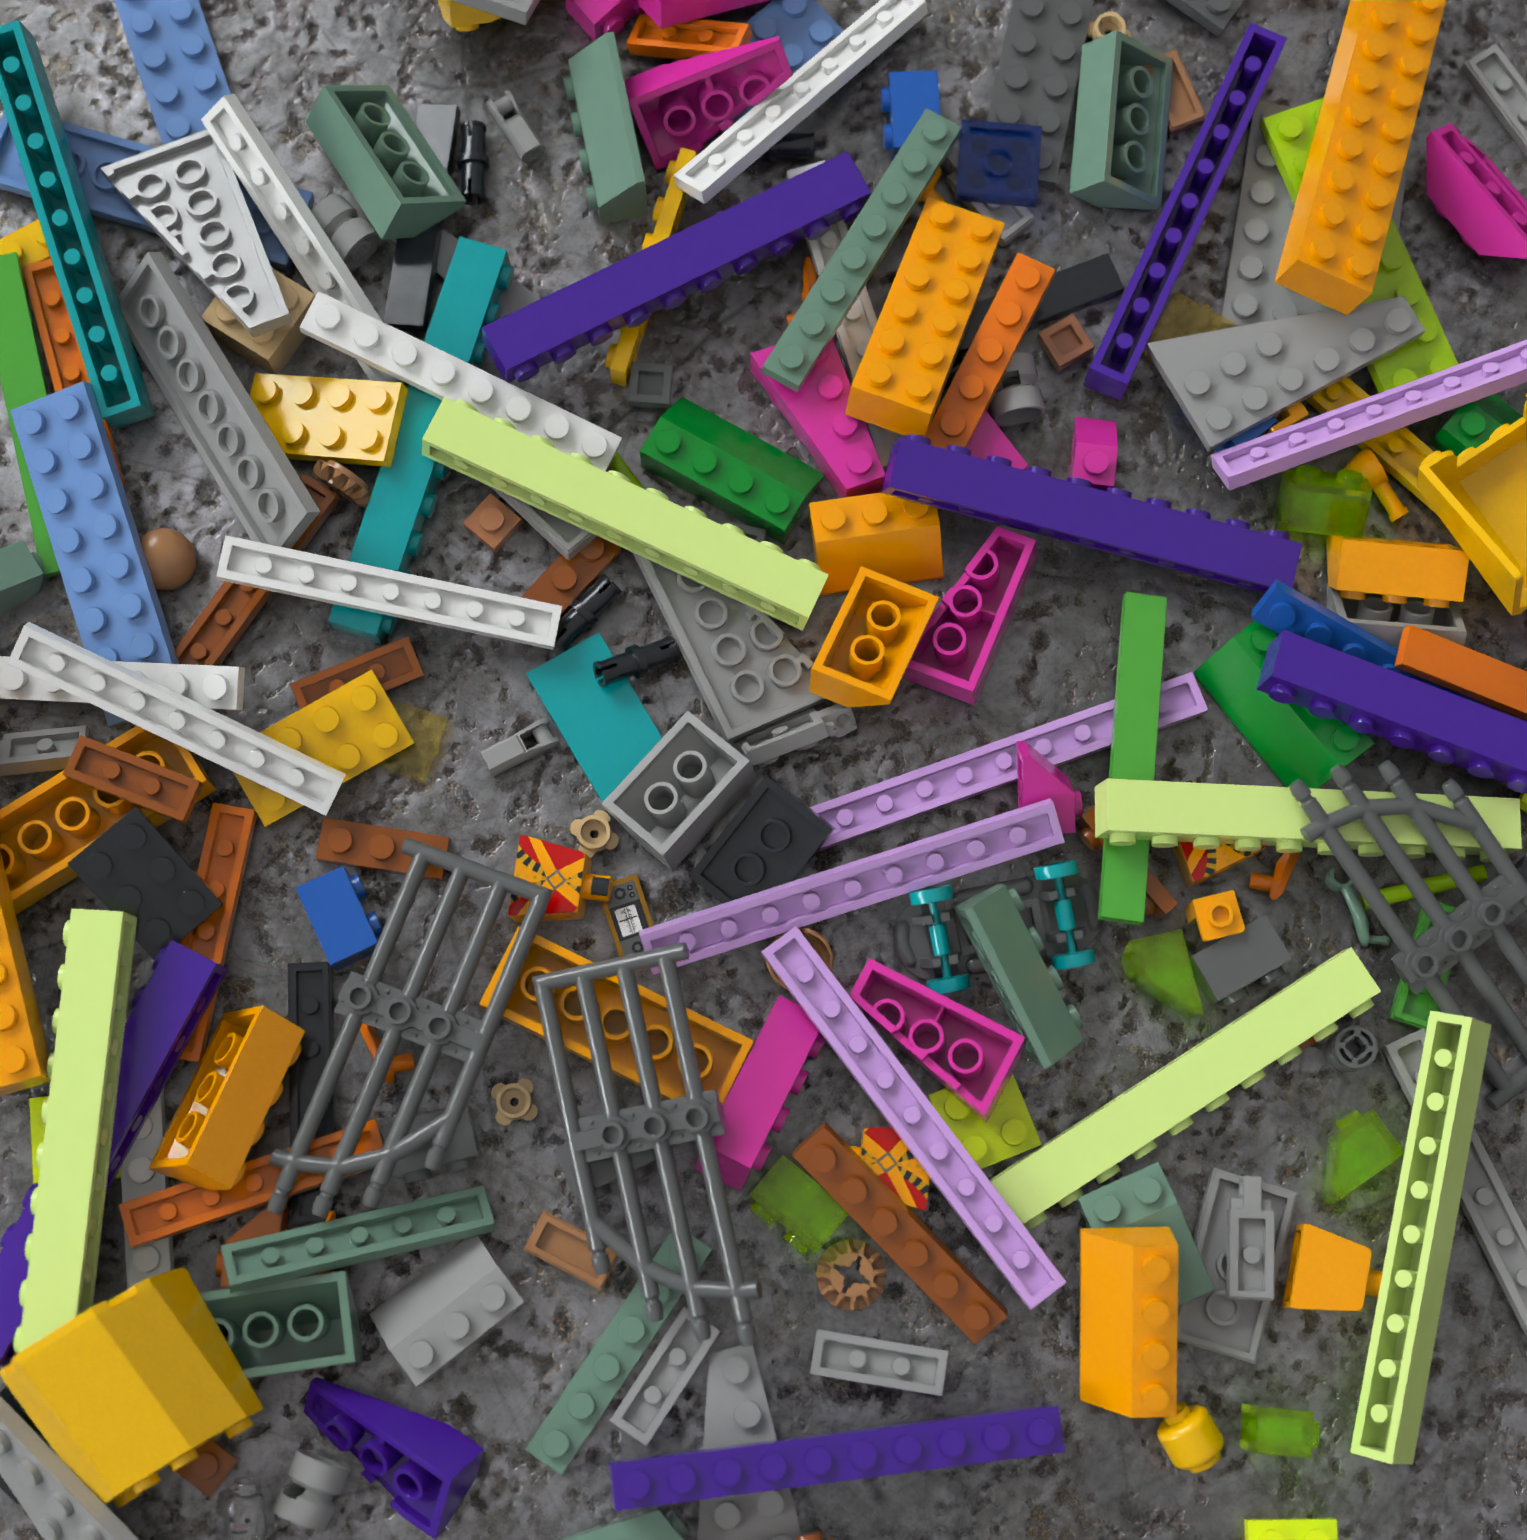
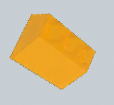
M881 492L809 503L808 523L814 560L820 566L822 572L829 574L820 596L848 593L861 566L905 584L943 579L941 531L936 507L882 494Z
M1327 533L1328 586L1340 590L1339 597L1365 600L1366 593L1382 594L1381 601L1397 604H1407L1408 597L1424 598L1423 605L1439 608H1449L1450 601L1463 602L1469 557L1462 548L1448 544Z
M861 566L811 668L809 692L845 707L890 705L936 608L939 597Z

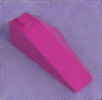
M777 36L660 65L625 79L624 83L629 106L655 169L659 170L668 166L670 160L677 161L681 147L699 152L704 148V142L719 130L725 131L733 124L735 117L750 105L756 106L792 77L793 73L781 40Z

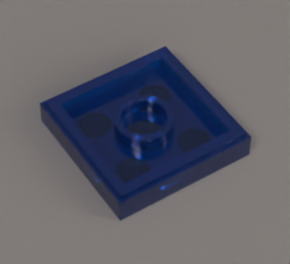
M961 119L960 126L962 128L958 144L955 201L1035 208L1038 198L1042 126Z

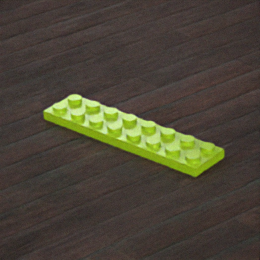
M1324 98L1265 117L1259 124L1294 206ZM1392 216L1373 292L1361 304L1404 296L1426 331L1420 338L1367 366L1378 393L1458 365V361Z

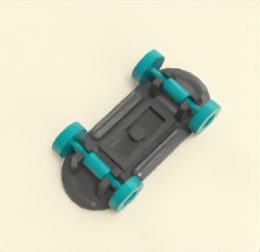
M1076 860L1034 867L1035 875L956 891H952L951 884L909 892L911 904L903 910L896 921L893 932L894 948L898 959L908 971L919 978L928 980L926 981L927 988L939 994H944L971 987L969 976L986 972L953 906L1000 883L1005 885L1007 890L1014 888L1018 893L1025 908V911L1020 913V916L1027 929L1032 926L1035 928L1044 945L1045 950L1039 952L1043 961L1051 960L1056 970L1089 965L1096 962L1094 949L1085 948L1093 942L1102 920H1098L1099 896L1089 881L1076 874L1079 873Z

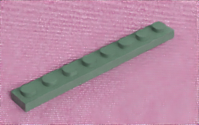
M927 108L925 109L763 364V374L795 392H799L960 136L961 126Z

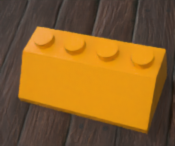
M263 1005L224 1013L148 1169L210 1191L229 1190L232 1186L236 1185L245 1172L246 1163L244 1161L251 1146L263 1134L265 1128L263 1120L269 1107L279 1099L282 1093L283 1083L281 1082L288 1067L292 1066L300 1055V1041L305 1030Z
M1170 1227L1080 1228V1401L1130 1418L1176 1417L1178 1243Z

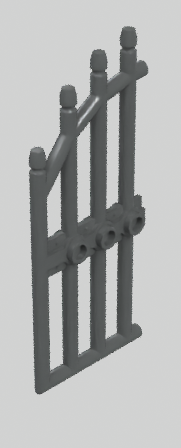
M1386 760L1378 768L1385 782L1390 784V789L1396 798L1367 799L1358 784L1352 781L1353 777L1342 764L1333 767L1330 773L1336 785L1342 788V793L1350 805L1327 814L1316 797L1311 796V790L1301 779L1293 781L1289 785L1290 791L1295 800L1301 803L1300 807L1311 821V823L1300 829L1302 836L1309 843L1319 837H1322L1400 950L1390 960L1395 966L1398 975L1404 983H1407L1413 994H1418L1426 988L1443 1013L1466 1016L1440 979L1443 973L1459 962L1527 1060L1526 1028L1473 953V950L1492 937L1527 987V956L1506 927L1508 923L1524 911L1527 914V883L1470 799L1464 796L1461 786L1454 779H1449L1442 784L1444 794L1449 801L1453 802L1454 809L1419 799L1405 778H1401V773L1396 765L1390 760ZM1409 815L1466 898V901L1447 915L1380 816ZM1361 819L1433 924L1431 928L1415 940L1411 937L1337 828ZM1434 821L1471 832L1500 875L1480 889ZM1487 1047L1483 1072L1495 1090L1488 1094L1485 1100L1493 1110L1497 1111L1527 1087V1065L1509 1078Z
M411 838L405 839L401 853L413 857L364 975L351 971L347 982H344L340 991L339 1001L334 1012L346 1018L290 1151L276 1148L270 1157L269 1164L280 1167L282 1170L275 1184L276 1190L271 1193L269 1198L268 1211L278 1215L281 1214L288 1202L287 1196L292 1192L300 1172L324 1174L325 1177L320 1187L321 1193L314 1201L312 1214L325 1218L333 1205L332 1199L337 1195L344 1176L369 1169H374L370 1178L371 1184L367 1186L362 1204L375 1209L384 1194L383 1188L387 1186L396 1162L431 1141L433 1147L427 1153L424 1167L436 1172L438 1171L445 1159V1151L449 1149L554 890ZM429 864L451 871L452 874L403 990L381 983L380 980ZM470 878L491 886V889L443 1005L419 996L467 880ZM509 892L531 900L484 1017L480 1020L459 1012V1009L506 895ZM362 1023L385 1031L333 1158L307 1155ZM403 1038L424 1046L425 1048L384 1147L353 1155L401 1039ZM441 1053L464 1061L465 1063L445 1112L408 1134Z
M682 942L532 976L589 1251L593 1254L591 1257L592 1265L596 1274L601 1275L610 1272L609 1254L605 1250L608 1246L637 1272L642 1298L646 1301L644 1305L645 1312L650 1322L663 1320L662 1301L659 1300L658 1283L684 1294L687 1300L689 1315L693 1319L692 1329L697 1341L711 1338V1327L709 1320L706 1318L707 1308L704 1298L730 1300L734 1320L738 1324L737 1334L742 1347L755 1345L756 1332L754 1325L751 1323L753 1318L749 1300L761 1299L762 1287L759 1281H744L713 1137L726 1134L722 1102L719 1101L717 1089L706 1092L703 1090L676 962L689 959L687 944ZM659 966L686 1096L663 1101L635 971ZM613 976L618 977L644 1099V1105L625 1109L620 1108L594 986L595 980ZM573 985L577 987L603 1109L601 1114L582 1118L579 1117L553 994L555 989ZM696 1140L726 1282L700 1280L672 1149L674 1144ZM650 1149L655 1151L681 1273L658 1264L652 1259L630 1153ZM613 1157L631 1242L600 1216L589 1162Z

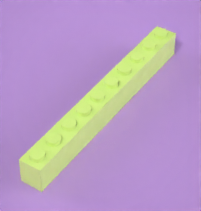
M444 397L422 438L423 456L802 631L829 575L822 572L820 566L810 560H796L783 554V550L771 542H758L745 536V533L737 526L728 523L723 525L708 519L707 515L693 506L682 507L669 501V498L661 491L653 488L645 490L636 486L624 474L614 470L606 472L593 466L592 462L581 454L570 453L569 455L556 449L548 439L539 435L528 436L516 430V427L511 422L503 418H489L479 413L476 407L464 400L458 399L453 401Z
M1109 778L1095 786V838H1109L1110 845L1129 846L1136 844V840H1151V846L1169 848L1178 846V842H1193V848L1208 850L1217 849L1220 847V843L1235 844V850L1258 851L1261 850V845L1276 846V852L1298 853L1303 851L1302 847L1317 848L1318 854L1333 855L1322 837L1309 843L1302 836L1300 829L1311 823V821L1300 807L1301 803L1297 802L1293 797L1289 787ZM1309 788L1311 796L1316 797L1327 814L1350 805L1342 790ZM1363 791L1367 799L1396 798L1393 792ZM1415 793L1419 799L1454 809L1453 802L1449 801L1445 795ZM1465 796L1470 799L1507 854L1522 849L1520 798ZM1409 815L1380 816L1409 859L1423 858L1425 853H1434ZM1361 819L1337 828L1349 847L1358 850L1359 856L1377 857L1385 855ZM1434 821L1460 860L1465 859L1467 854L1479 855L1480 861L1491 862L1471 832Z
M71 909L70 920L66 921L63 929V942L67 949L65 964L60 966L58 972V987L62 991L60 1007L55 1010L52 1020V1029L56 1035L54 1052L50 1054L47 1062V1075L51 1082L49 1097L45 1098L41 1111L45 1132L44 1141L39 1144L36 1153V1165L40 1169L38 1188L34 1189L30 1203L31 1212L35 1216L33 1233L29 1234L25 1245V1257L29 1261L27 1279L23 1281L19 1294L20 1305L24 1308L22 1324L17 1328L14 1337V1350L16 1353H20L93 1307L137 918L123 911Z
M1350 947L1342 950L995 1175L989 1181L1027 1231L1048 1218L1044 1211L1059 1202L1063 1208L1084 1195L1080 1187L1095 1178L1098 1184L1117 1174L1121 1170L1117 1163L1132 1154L1134 1159L1137 1160L1157 1147L1154 1139L1166 1131L1171 1136H1174L1192 1125L1194 1122L1190 1116L1201 1108L1205 1107L1209 1113L1226 1103L1230 1099L1226 1092L1238 1084H1241L1246 1089L1264 1078L1266 1074L1263 1068L1275 1060L1278 1061L1280 1066L1302 1053L1298 1045L1313 1036L1315 1041L1318 1042L1338 1029L1335 1021L1347 1013L1353 1019L1373 1007L1374 1003L1370 998L1381 992V990L1353 948Z
M1430 1011L1350 1450V1453L1389 1464H1413L1491 1030V1024L1475 1018Z

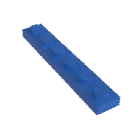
M1277 579L1252 610L1253 620L1278 634L1286 630L1489 707L1488 704L1394 667L1398 652L1397 648Z

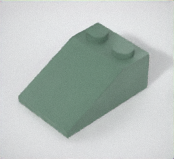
M1159 1162L1077 1198V1206L1087 1228L1170 1227L1178 1243V1307L1215 1290Z

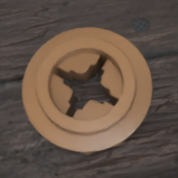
M329 459L327 462L318 460L313 467L316 478L352 504H356L359 507H367L371 497V493L368 492L371 488L367 483L333 460Z
M846 1239L834 1243L822 1254L817 1265L816 1279L821 1294L830 1304L843 1310L855 1311L872 1305L883 1292L886 1283L887 1271L881 1254L864 1241ZM857 1257H860L859 1273L870 1282L868 1285L863 1282L861 1284L854 1282L843 1293L845 1277L839 1274V1271L833 1267L834 1265L850 1267L853 1262H856Z

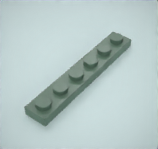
M482 1185L221 1245V1253L230 1293H236L494 1232L495 1222L485 1187Z
M671 1231L654 1256L653 1261L681 1273ZM691 1235L699 1271L713 1249ZM638 1280L525 1450L560 1475L565 1472L683 1295L682 1293L658 1283L659 1300L662 1301L663 1320L650 1322L645 1312L644 1305L646 1301L642 1298Z

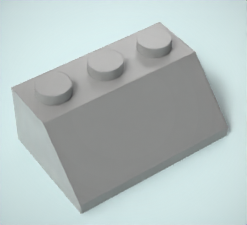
M1327 586V609L1397 649L1399 648L1403 628L1409 625L1416 626L1464 646L1467 630L1456 601H1450L1449 608L1425 606L1423 605L1424 598L1408 597L1407 604L1381 601L1382 594L1366 593L1365 600L1347 599L1339 597L1340 590Z
M687 711L602 802V806L647 851L673 872L758 778L750 760Z
M477 1235L463 1240L369 1315L389 1351L417 1387L424 1385L528 1303V1300L480 1236Z

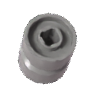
M340 194L329 195L321 200L311 211L349 271L362 266L373 255L380 244L381 238L373 225L361 216L357 217V210Z
M1015 353L989 404L992 419L998 426L1022 425L1034 421L1045 414L1046 409L1042 391L1038 386L1034 385L1038 380V373L1034 356L1030 353Z
M296 1449L287 1471L291 1482L288 1485L281 1486L271 1511L300 1526L321 1532L327 1531L336 1508L332 1498L342 1494L351 1470L324 1456Z

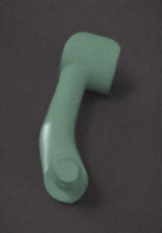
M1334 867L1330 868L1325 874V884L1331 891L1342 892L1353 917L1360 944L1364 948L1368 947L1369 943L1382 946L1389 945L1390 937L1369 934V921L1347 873H1345V884H1341L1334 878Z

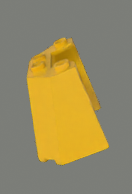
M1527 401L1524 405L1522 418L1511 425L1508 423L1501 425L1490 435L1489 440L1477 448L1469 447L1458 456L1451 450L1444 452L1435 451L1428 455L1418 468L1419 490L1512 616L1520 615L1527 609Z
M185 1267L148 1277L108 1302L104 1300L89 1308L15 1355L11 1359L12 1363L0 1370L2 1380L56 1454L105 1505L114 1502L117 1509L142 1495L143 1491L161 1481L157 1472L169 1465L175 1472L197 1459L199 1456L195 1449L223 1433H226L230 1440L252 1427L253 1423L250 1417L264 1409Z

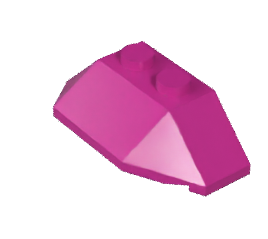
M1452 123L1431 131L1426 137V194L1433 201L1436 211L1452 223L1460 233L1462 241L1469 248L1474 249L1478 255L1527 259V201L1490 158L1470 139L1460 135L1459 129Z

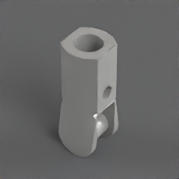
M509 90L504 91V97L495 102L491 100L486 101V106L491 116L501 128L523 163L528 164L543 155L545 152L544 144ZM513 111L515 116L505 121L502 116Z
M548 718L540 719L516 734L480 752L493 777L532 757L551 750L560 743L557 736L553 737L548 728L550 724ZM533 735L538 744L527 750L522 740Z

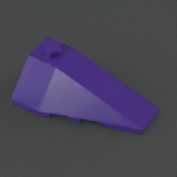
M318 1377L310 1381L304 1407L306 1416L339 1451L346 1452L350 1450L365 1468L361 1474L370 1484L377 1479L395 1498L390 1505L403 1518L436 1540L475 1481L484 1449L470 1437L463 1435L446 1423Z

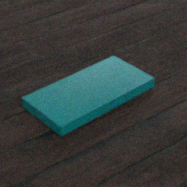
M598 632L531 670L526 675L599 799L603 802L662 739V736L627 679L610 684L605 688L598 684V680L603 679V676L595 678L593 663L613 657Z

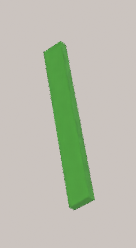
M16 252L0 255V380L37 555L44 566L45 573L43 577L48 578L61 575L10 410L45 397L49 393L20 257Z
M1128 591L1123 595L1109 779L1154 781L1167 597ZM1104 838L1098 920L1141 925L1144 922L1150 840H1136L1134 845L1115 846L1109 844V838Z

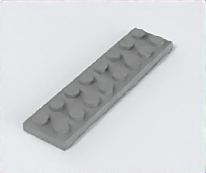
M147 252L118 296L131 341L251 540L291 549L319 514L320 510L161 252Z

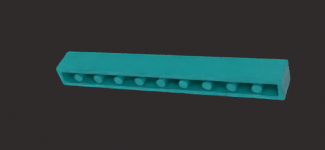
M19 20L0 26V99L101 417L104 421L118 429L153 417L155 413L36 39Z
M459 237L424 339L425 343L475 367L477 364L481 366L484 364L488 351L482 342V327L500 318L502 305L498 301L502 289L508 290L513 280L514 267L510 264L507 250ZM409 385L391 467L381 466L349 561L411 574L410 571H407L412 556L418 557L424 542V533L421 532L425 517H432L437 504V494L434 493L438 479L444 480L449 467L422 455V438L442 400ZM334 604L328 621L336 631L383 644L385 635L393 633L398 617Z

